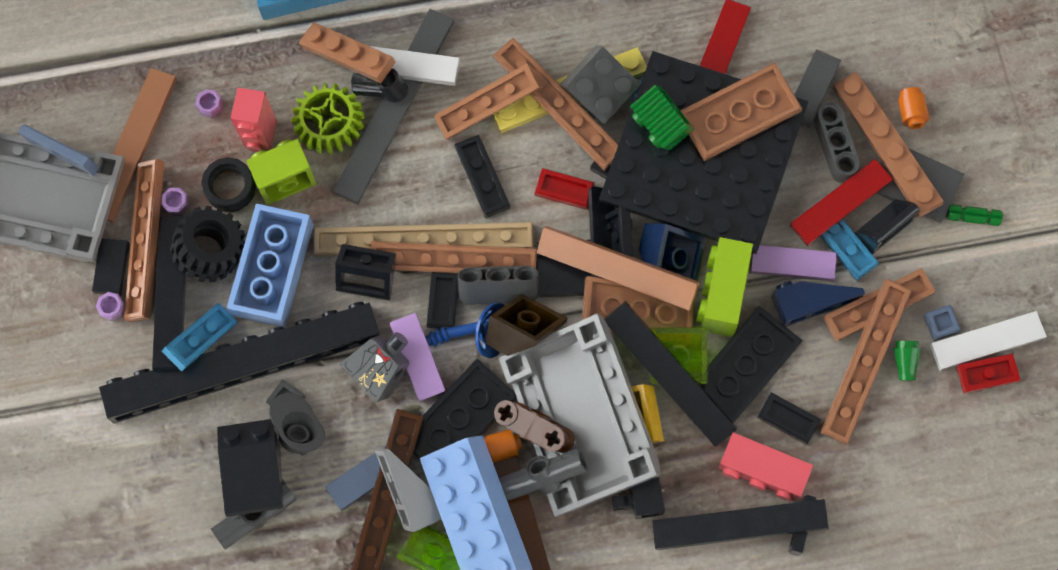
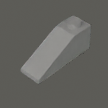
M376 449V456L404 530L415 532L442 520L431 488L389 449Z

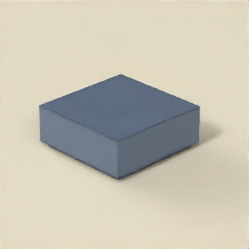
M951 305L923 315L933 341L961 331Z

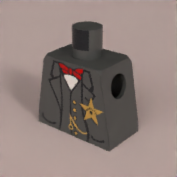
M395 332L390 339L384 335L373 337L347 357L340 365L375 402L385 400L390 397L409 366V360L401 353L408 344V340L398 332Z

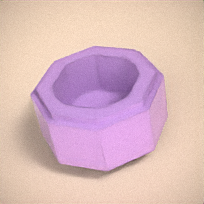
M205 89L197 95L195 105L202 116L214 117L222 111L223 100L215 90Z
M169 188L162 194L161 205L170 215H181L189 208V197L181 188Z
M107 292L98 298L96 308L103 319L114 321L123 316L125 303L119 294Z

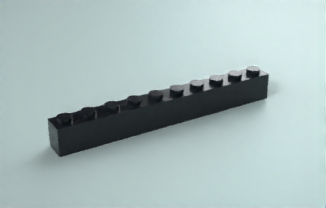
M356 302L349 305L348 309L340 312L337 310L327 311L321 315V318L314 320L310 318L301 319L295 322V326L286 329L284 327H276L269 330L268 334L260 337L257 335L247 336L241 339V343L221 344L214 348L215 351L203 353L183 371L154 372V370L142 369L134 372V376L126 379L122 377L106 381V385L99 387L107 419L115 424L360 347L371 338L380 336L370 302L366 304L364 302Z

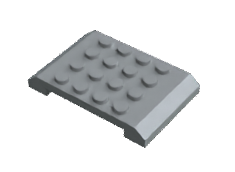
M0 133V243L77 261L95 262L124 167V157L97 151L95 154L74 149L88 156L98 166L99 169L92 176L32 145L22 137Z
M595 314L554 332L534 347L509 356L503 355L498 357L507 383L513 385L518 402L546 414L552 420L569 428L575 435V444L570 451L580 448L588 464V472L561 481V484L555 491L547 494L555 517H560L660 476L658 457L612 333L601 314ZM533 443L537 456L542 455L551 459L564 454L557 451H548Z

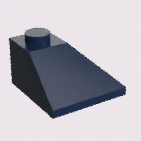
M644 223L639 252L644 262L697 281L706 238L668 224Z

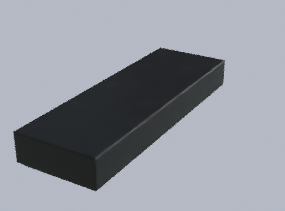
M476 135L454 144V148L485 219L510 209L509 201L480 136Z

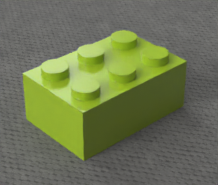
M720 237L717 246L712 245L706 268L711 270V272L706 273L701 295L706 296V299H701L696 322H701L700 331L733 337L739 322L753 247L752 243Z

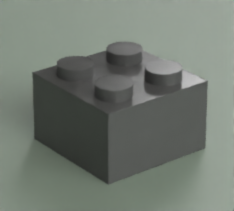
M596 45L560 83V86L596 121L605 124L641 85L603 46Z

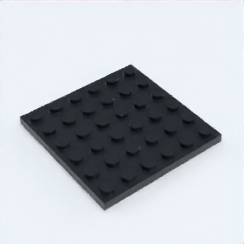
M652 51L635 101L654 85H659L663 87L681 111L742 79ZM796 97L802 107L800 113L706 161L701 157L689 135L671 150H666L662 147L658 149L650 141L648 136L651 133L647 130V127L644 126L642 128L632 117L634 111L631 109L600 194L599 202L616 208L625 207L631 213L717 242L722 237L752 243L751 253L757 254L809 101Z

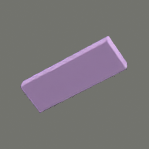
M760 245L757 254L752 253L751 274L834 281L836 252Z
M417 313L389 322L393 334L395 332L401 333L408 340V344L401 353L409 360L407 371L419 401L445 392V386Z

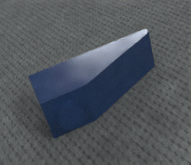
M787 281L776 286L777 290H774L771 299L781 323L787 327L843 307L863 297L865 292L863 288L803 281L792 284L791 281Z

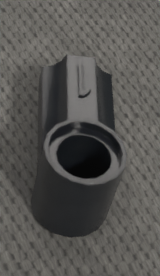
M391 68L382 83H378L358 73H353L351 79L352 92L356 96L386 97L390 102L396 103L402 101L408 94L407 84L393 68Z

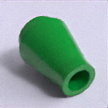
M896 341V348H893L899 381H916V371L921 348H918V341Z

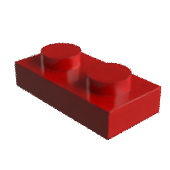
M1013 353L964 363L956 367L963 394L1014 384L1021 380Z

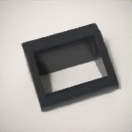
M895 199L858 229L855 234L873 255L911 224L920 209L913 202Z
M342 244L335 263L336 291L390 301L396 253ZM345 273L384 280V288L345 282Z

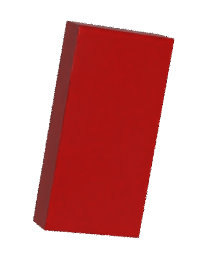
M542 168L535 196L587 210L589 204L588 189L594 186V182Z

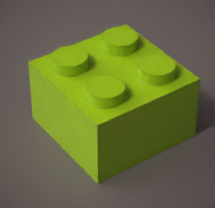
M298 139L282 141L276 148L269 151L262 150L256 152L250 159L246 160L267 206L317 185Z

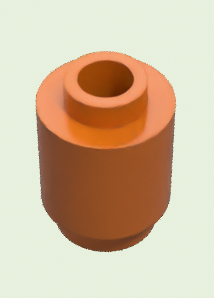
M919 87L903 89L900 91V97L898 98L902 124L909 127V129H920L930 119L925 94L921 92Z
M510 429L485 436L486 439H484L493 463L519 456L518 450L523 449L520 437L517 433L513 434Z

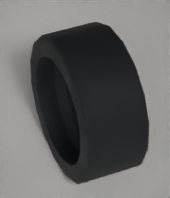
M230 157L217 159L209 164L203 173L201 181L203 193L210 204L215 208H222L225 212L239 211L246 207L253 199L256 190L255 180L248 166L239 159ZM225 171H237L244 178L245 186L243 191L235 198L221 199L213 190L214 180Z

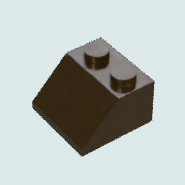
M521 294L490 316L485 344L509 356L536 346L567 323L568 318Z

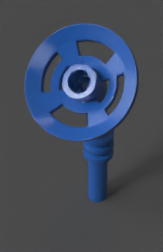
M497 302L490 304L482 312L478 322L450 328L443 326L441 330L435 329V333L430 331L429 335L425 336L429 346L434 345V347H437L438 343L443 345L444 341L448 343L451 338L476 333V346L479 353L486 358L498 356L500 352L485 344L490 316L505 305Z

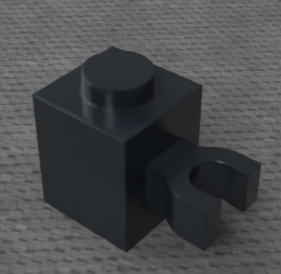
M659 477L631 487V495L614 496L612 499L614 511L633 508L635 520L662 516L665 513Z

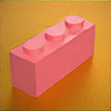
M237 88L230 119L244 147L253 152L271 150L277 119L266 93Z
M734 432L730 436L718 466L719 469L723 470L722 474L734 480H738L741 477L750 481L749 485L761 491H765L766 488L777 492L776 497L788 502H792L793 499L798 501L801 498L813 467L812 464Z

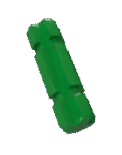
M951 204L947 211V217L953 221L962 219L963 222L977 224L988 222L989 225L999 226L1003 220V212L996 209L988 211L987 208L972 206L962 208L961 205Z

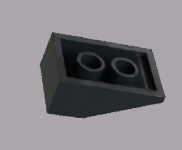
M271 419L217 427L218 457L225 516L283 508L281 447L279 433Z

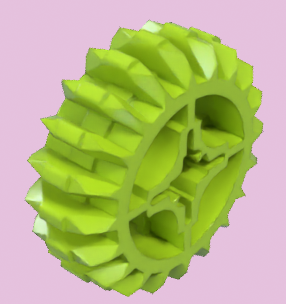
M325 82L323 83V89H318L316 85H313L314 92L311 94L304 90L305 99L297 98L296 102L299 107H292V113L295 116L291 118V123L295 125L293 131L295 135H299V142L301 144L307 142L306 146L309 150L316 147L319 154L323 152L324 148H327L328 154L332 155L333 148L337 147L339 152H342V145L344 143L351 147L353 143L350 138L359 139L360 135L357 130H363L364 127L361 120L365 116L360 111L362 109L361 102H356L357 96L354 93L349 94L346 86L339 91V85L334 83L331 89H329L328 84ZM324 103L321 107H316L317 105ZM336 103L343 105L349 111V117H345L343 113L337 112ZM331 114L332 119L329 118V121H325L324 123L323 118L327 119L326 116H330ZM307 120H311L313 124L319 125V135L307 127ZM341 129L339 132L331 135L334 130Z

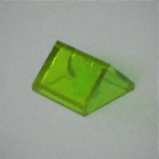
M650 327L698 383H708L707 327ZM651 375V384H659Z
M429 526L413 532L396 557L400 563L413 570H460L449 537Z

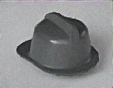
M291 393L280 394L273 399L269 408V415L279 433V441L283 448L291 453L303 456L307 452L314 451L322 446L325 440V430L305 399Z

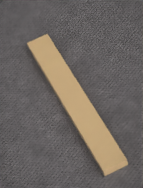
M533 222L314 228V256H338L342 244L371 249V241L533 248Z

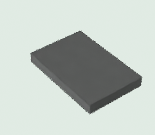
M909 149L943 199L942 206L924 216L942 223L963 179L964 173ZM879 160L878 163H879V164L885 169V171L888 173V171L886 170V168L884 167V165L882 164V162ZM894 180L877 193L892 201L895 199L907 201Z

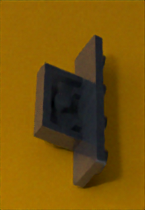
M590 187L588 189L590 241L633 257L634 247L631 236L633 223L630 210L625 207L615 209L613 206L599 202L603 188Z

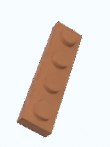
M315 22L312 23L299 41L303 49L378 83H382L396 63L392 56Z
M526 63L435 114L434 117L445 139L449 140L541 89V86L530 65Z
M923 268L894 281L912 290L905 308L934 295L936 292ZM880 289L823 317L836 342L864 329Z

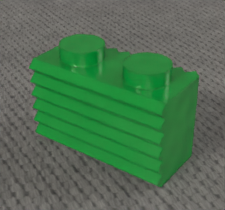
M654 85L630 106L634 111L632 117L642 128L644 126L647 127V130L651 133L648 137L658 149L662 147L663 149L671 150L690 132L694 131V127L662 86Z

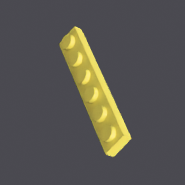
M638 47L614 56L635 78L644 76L647 65ZM567 76L562 77V78H560V79H557L556 81H557L558 84L560 85V83H561ZM529 95L494 114L493 117L502 134L546 116L548 113Z

